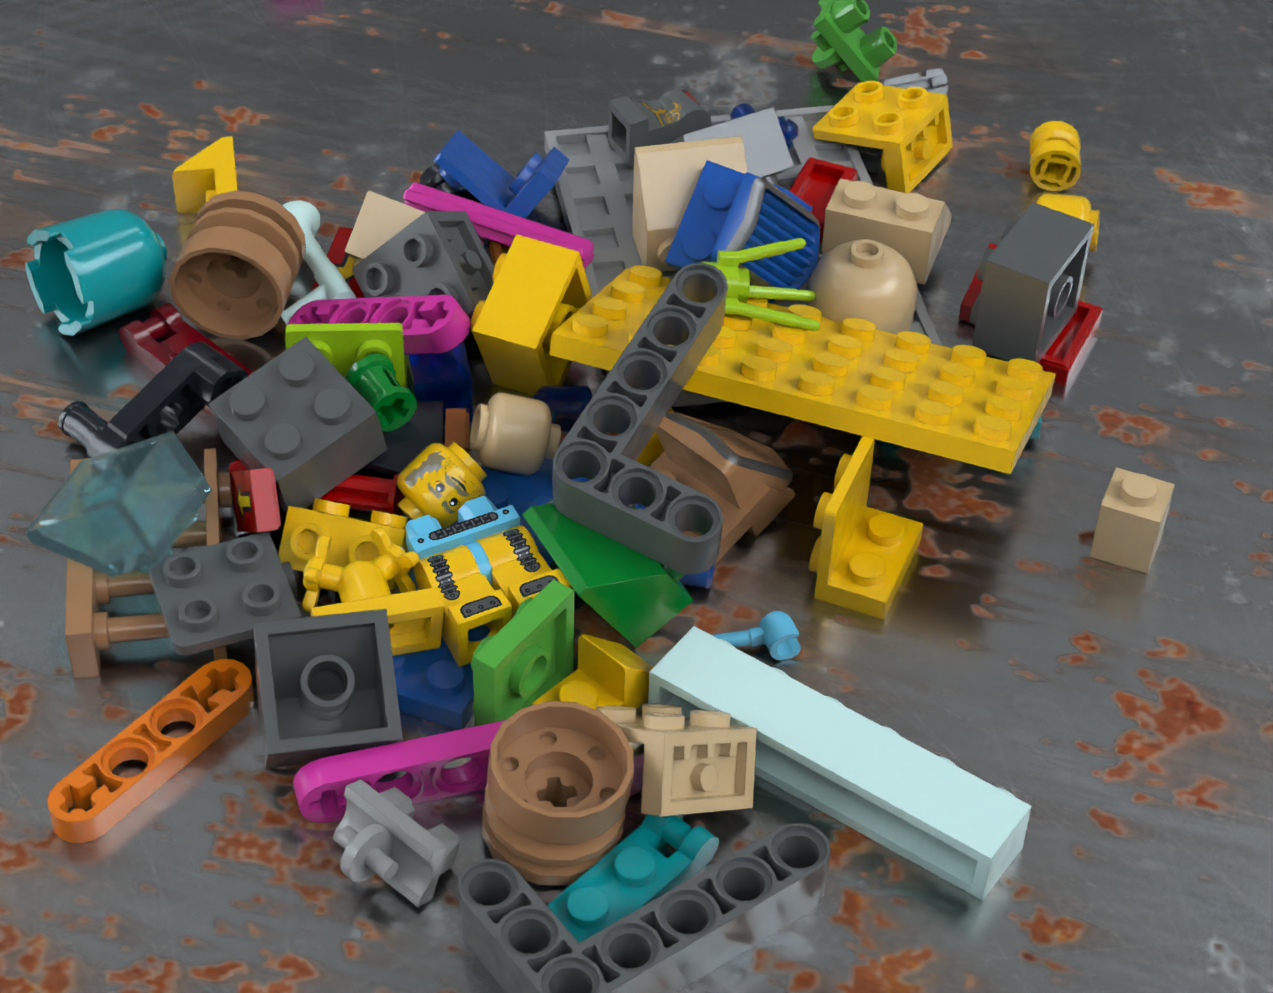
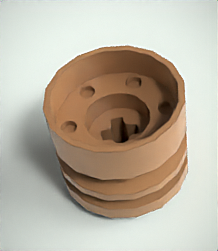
M231 191L215 195L202 205L169 278L171 297L182 315L198 328L222 338L249 339L262 336L275 327L283 312L292 285L306 254L305 234L295 216L279 202L254 192Z
M546 701L522 708L501 724L490 746L485 802L482 812V836L494 859L509 863L525 880L535 884L567 886L573 884L620 843L626 817L625 807L629 800L634 776L633 749L624 732L617 724L595 709L576 702Z

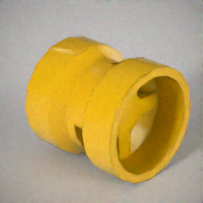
M1050 121L1038 126L1031 134L1029 142V152L1031 155L1030 175L1032 181L1039 188L1058 192L1075 185L1080 178V137L1078 131L1072 125L1063 121Z

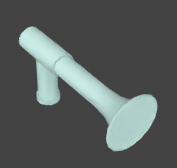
M301 200L290 201L282 206L295 216L305 234L306 254L304 259L314 273L319 286L287 309H283L281 317L286 324H288L289 319L299 308L311 301L356 298L338 268L331 263L315 239L320 227V215L317 208L311 203Z

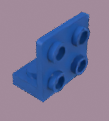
M458 130L433 159L440 166V175L454 188L460 191L467 189L481 201V204L526 218L552 189L569 162V159L553 146L544 158L535 152L517 173L516 178H514Z

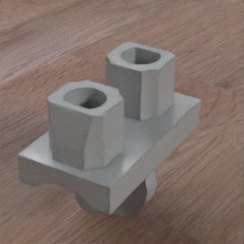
M361 779L346 785L344 793L347 801L346 811L342 821L335 829L333 840L345 849L340 865L343 874L358 883L366 881L377 874L417 907L431 901L439 875L454 866L460 845L459 836L443 823L424 829L413 820L415 809L411 798L396 787L378 793Z

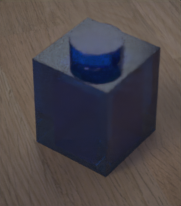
M464 340L447 352L407 354L408 385L416 400H443L444 424L446 409L466 408V413L469 412V422L473 421L472 377Z

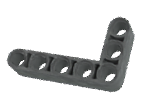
M692 263L682 267L676 273L556 450L553 458L552 497L555 507L561 514L677 572L688 575L705 572L716 563L723 527L722 510L718 503L709 496L636 460L723 326L728 289L727 279L722 271L706 263ZM634 388H645L648 390H637ZM605 432H615V433H618L619 435L609 436V435H606V434H603V433H605ZM576 477H584L590 479V481L577 482L571 479ZM640 504L647 508L632 509L628 508L627 505ZM696 531L701 533L703 536L690 537L684 535L682 532Z
M790 823L781 826L580 943L577 942L514 867L501 860L483 859L469 865L463 870L458 879L460 933L465 943L506 993H678L814 911L822 903L826 892L831 853L830 842L823 832L805 823Z

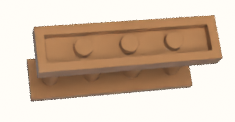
M216 448L204 449L205 479L110 487L109 481L98 482L94 458L70 460L65 638L74 679L99 677L100 650H110L111 643L169 638L161 613L109 618L108 612H100L101 605L111 604L112 597L155 594L148 569L109 573L108 567H101V561L111 560L112 553L210 546L222 543V508L233 507V494L230 471L219 472ZM204 503L206 505V521L110 529L108 523L102 524V518L112 517V511ZM227 645L213 649L214 660L228 659Z

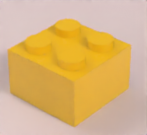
M516 234L508 253H502L497 259L493 271V286L486 301L481 300L476 305L471 318V332L475 337L481 357L484 360L493 384L555 402L572 361L549 355L552 333L593 298L580 252Z

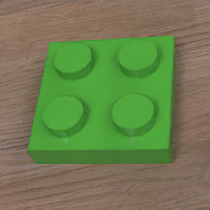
M553 579L534 598L530 597L524 600L516 610L514 617L494 637L488 636L478 645L471 661L474 687L472 710L475 726L507 720L520 709L532 706L535 700L574 672L573 589Z

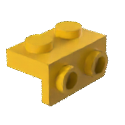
M314 498L312 509L288 506L278 556L281 563L289 561L293 570L304 572L308 560L315 555L317 539L322 535L332 537L327 558L328 564L345 567L357 560L370 561L377 557L379 552L370 534L376 527L385 528L391 543L401 546L408 552L406 545L408 517L372 510L370 521L348 517L350 505ZM392 578L387 582L390 590H394L397 587L395 579Z

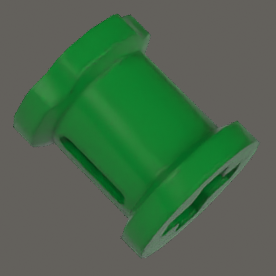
M371 354L355 362L347 371L345 379L377 412L382 432H390L400 428L412 418L417 408V400L408 388L400 386L395 378L396 371L389 357L383 354Z

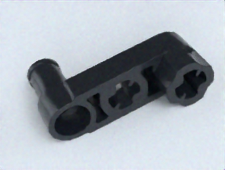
M198 341L184 348L109 422L91 410L83 401H76L69 404L61 412L58 419V427L62 430V433L70 436L87 449L88 457L94 458L95 464L115 479H125L137 472L158 454L205 406L209 408L208 404L249 375L244 369L209 344Z

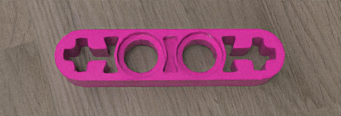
M427 295L311 301L299 308L289 319L287 325L403 322L404 354H427L447 352L458 346L469 334L471 319L452 296Z
M504 721L311 761L300 768L294 776L293 786L299 810L304 818L312 822L328 823L342 820L347 806L344 796L346 785L360 779L378 793L396 787L411 798L412 805L485 790L489 757L486 756H489L491 743ZM467 757L472 758L463 765L454 768H443L444 765L453 760ZM393 772H407L400 778L392 781H378L384 775Z

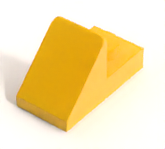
M233 136L221 137L173 171L172 179L178 213L199 212L201 206L215 195L238 191Z
M582 634L578 638V669L535 700L532 705L546 701L576 702L595 710L597 706H623L638 709L648 701L649 672L653 669V666L620 643Z

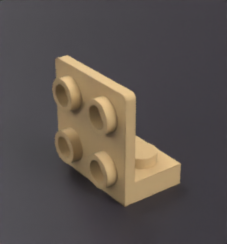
M643 704L642 715L636 716V708L596 707L597 711L602 712L622 729L629 742L644 744L641 813L662 817L753 808L757 728L731 725L730 713L721 711L695 710L690 711V719L685 718V715H681L682 707L678 705Z

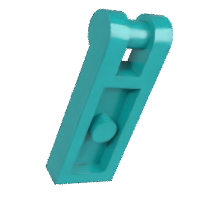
M647 814L642 825L547 906L577 942L580 943L693 878L715 855L719 845V838L702 826H697L693 829L683 821V815L660 817ZM666 843L677 850L669 858L658 851Z

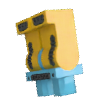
M482 496L464 503L458 510L457 524L442 528L436 517H431L430 515L410 520L406 524L408 552H416L419 556V562L410 570V578L415 583L416 590L438 587L445 605L442 638L458 667L471 663L476 648L484 640L468 641L469 629L484 624L490 629L488 636L494 637L514 617L516 610L524 600L530 597L534 598L553 579L571 588V584L560 568L552 570L539 553L530 532L520 525V516L513 505L497 509L486 496Z

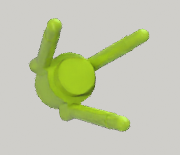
M803 238L779 241L739 251L718 250L716 262H701L713 265L722 271L727 279L728 289L725 314L742 315L809 331H818L820 329V323L817 320L746 303L748 298L814 301L816 298L814 291L750 285L748 268H738V265L741 263L803 249L806 246V241Z

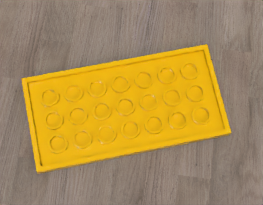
M637 265L626 268L552 333L549 355L611 371L672 279L663 277L659 269L650 266ZM748 298L747 304L817 320L820 323V329L818 331H809L742 315L724 314V322L720 333L682 389L1011 474L1051 396L1056 374L1043 371V367L1040 364L1027 359L1015 358L1007 362L986 357L987 354L984 350L970 345H956L950 348L931 343V339L928 336L918 332L902 331L898 334L877 330L874 323L861 318H846L842 323H838L823 317L822 312L812 306L796 304L788 308L768 303V299Z

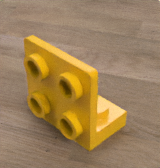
M878 81L858 83L812 127L815 139L882 149L881 167L883 172L886 173L887 189L903 193H910L953 148L947 94L927 92L926 89L921 87L905 89L884 86Z
M862 436L853 455L843 454L836 471L833 494L824 492L817 505L813 525L814 528L821 529L822 531L812 550L809 571L817 573L815 599L884 620L920 544L924 523L867 507L875 439Z

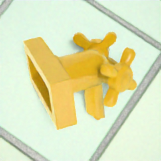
M376 527L370 534L379 549L378 556L370 561L357 560L345 567L327 563L332 537L322 535L317 539L315 555L308 560L303 573V585L307 590L302 601L304 611L311 613V617L387 609L392 656L440 648L445 605L438 587L416 590L415 583L408 575L411 568L419 562V556L416 552H406L401 546L391 543L386 529ZM392 578L395 579L401 593L391 594L387 582ZM321 588L339 592L342 603L317 607Z

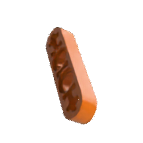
M219 659L207 663L52 788L47 799L53 831L57 836L69 843L82 844L94 841L104 835L242 720L253 708L255 701L250 670L243 663L234 659ZM175 721H187L195 726L190 733L177 738L165 736L160 732L166 725ZM140 760L147 764L144 771L136 776L120 777L112 773V770L123 761ZM92 805V809L88 810L87 812L84 811ZM72 807H76V809H73L71 812H68V810Z

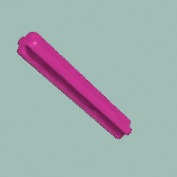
M418 182L412 183L409 189L404 191L402 197L405 199L404 204L424 212L466 211L478 236L511 247L516 234L580 252L584 269L593 261L594 244L589 239Z

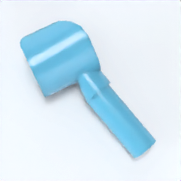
M773 611L762 618L758 627L712 635L718 639L728 641L734 647L749 645L753 647L765 644L771 657L780 661L791 659L801 651V646L796 638L799 636V631L792 618L782 611Z

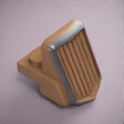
M676 412L667 413L656 429L664 452L649 468L709 496L718 503L722 510L723 527L716 563L746 531L757 537L796 496L794 491L787 487L793 477L791 470L770 447L729 428ZM629 504L627 507L631 508L635 504ZM696 531L682 532L684 535L690 537L703 536L701 533Z

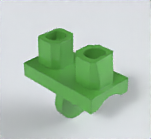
M819 0L818 5L821 7V12L814 21V27L817 30L811 36V39L818 46L812 55L814 64L820 69L834 64L840 72L850 68L861 82L877 81L880 66L896 54L897 40L895 36L884 26L877 28L867 35L864 33L860 26L868 22L870 17V10L864 0Z

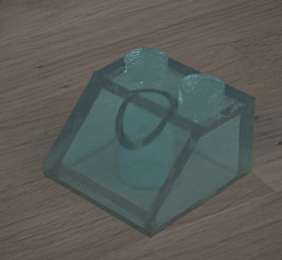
M171 431L82 460L24 533L32 543L112 577L138 569L142 573L149 572L148 566L159 564L165 556L173 554L171 547L181 533L196 522L199 517L197 511L212 491V488L175 433Z

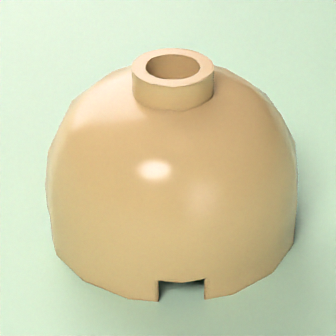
M862 239L832 247L816 263L807 290L814 291L816 294L815 300L807 301V305L819 309L823 317L838 323H842L846 318H861L874 323L877 330L893 334L908 331L912 326L918 299L914 272L909 262L898 251L881 242Z

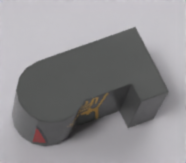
M682 88L672 89L663 94L658 100H650L635 104L628 95L609 100L608 143L629 167L634 166L635 147L668 144L682 135L710 127L712 124L711 116L687 90Z

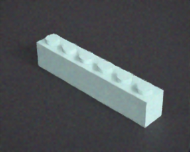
M693 626L649 672L648 704L681 706V715H685V718L689 719L690 711L695 710L730 713L731 725L757 728L755 775L982 901L1023 848L1031 805L1019 800L1009 791L995 787L959 768L951 760L937 756L901 737L893 729L881 726L845 707L838 700L825 696L796 681L782 670L770 667L736 649L726 640L718 639Z

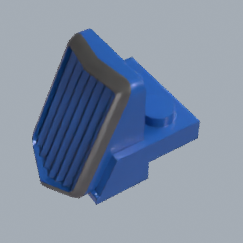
M706 160L665 263L669 267L680 270L682 267L692 263L716 262L718 250L739 251L779 241L803 238L806 241V246L803 249L738 265V268H748L750 285L799 290L810 279L813 269L819 260L820 224L811 213L813 206L808 205L791 191L771 184L764 178L748 172L744 174ZM768 299V303L774 304L775 299Z

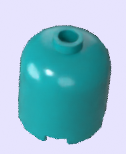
M122 209L103 210L36 229L27 237V244L34 246L35 260L25 263L31 290L43 314L54 311L62 322L60 327H58L59 332L62 334L75 336L140 310L154 301L163 289L166 273L165 262L167 261L165 243L160 235L155 233L147 222L136 213Z

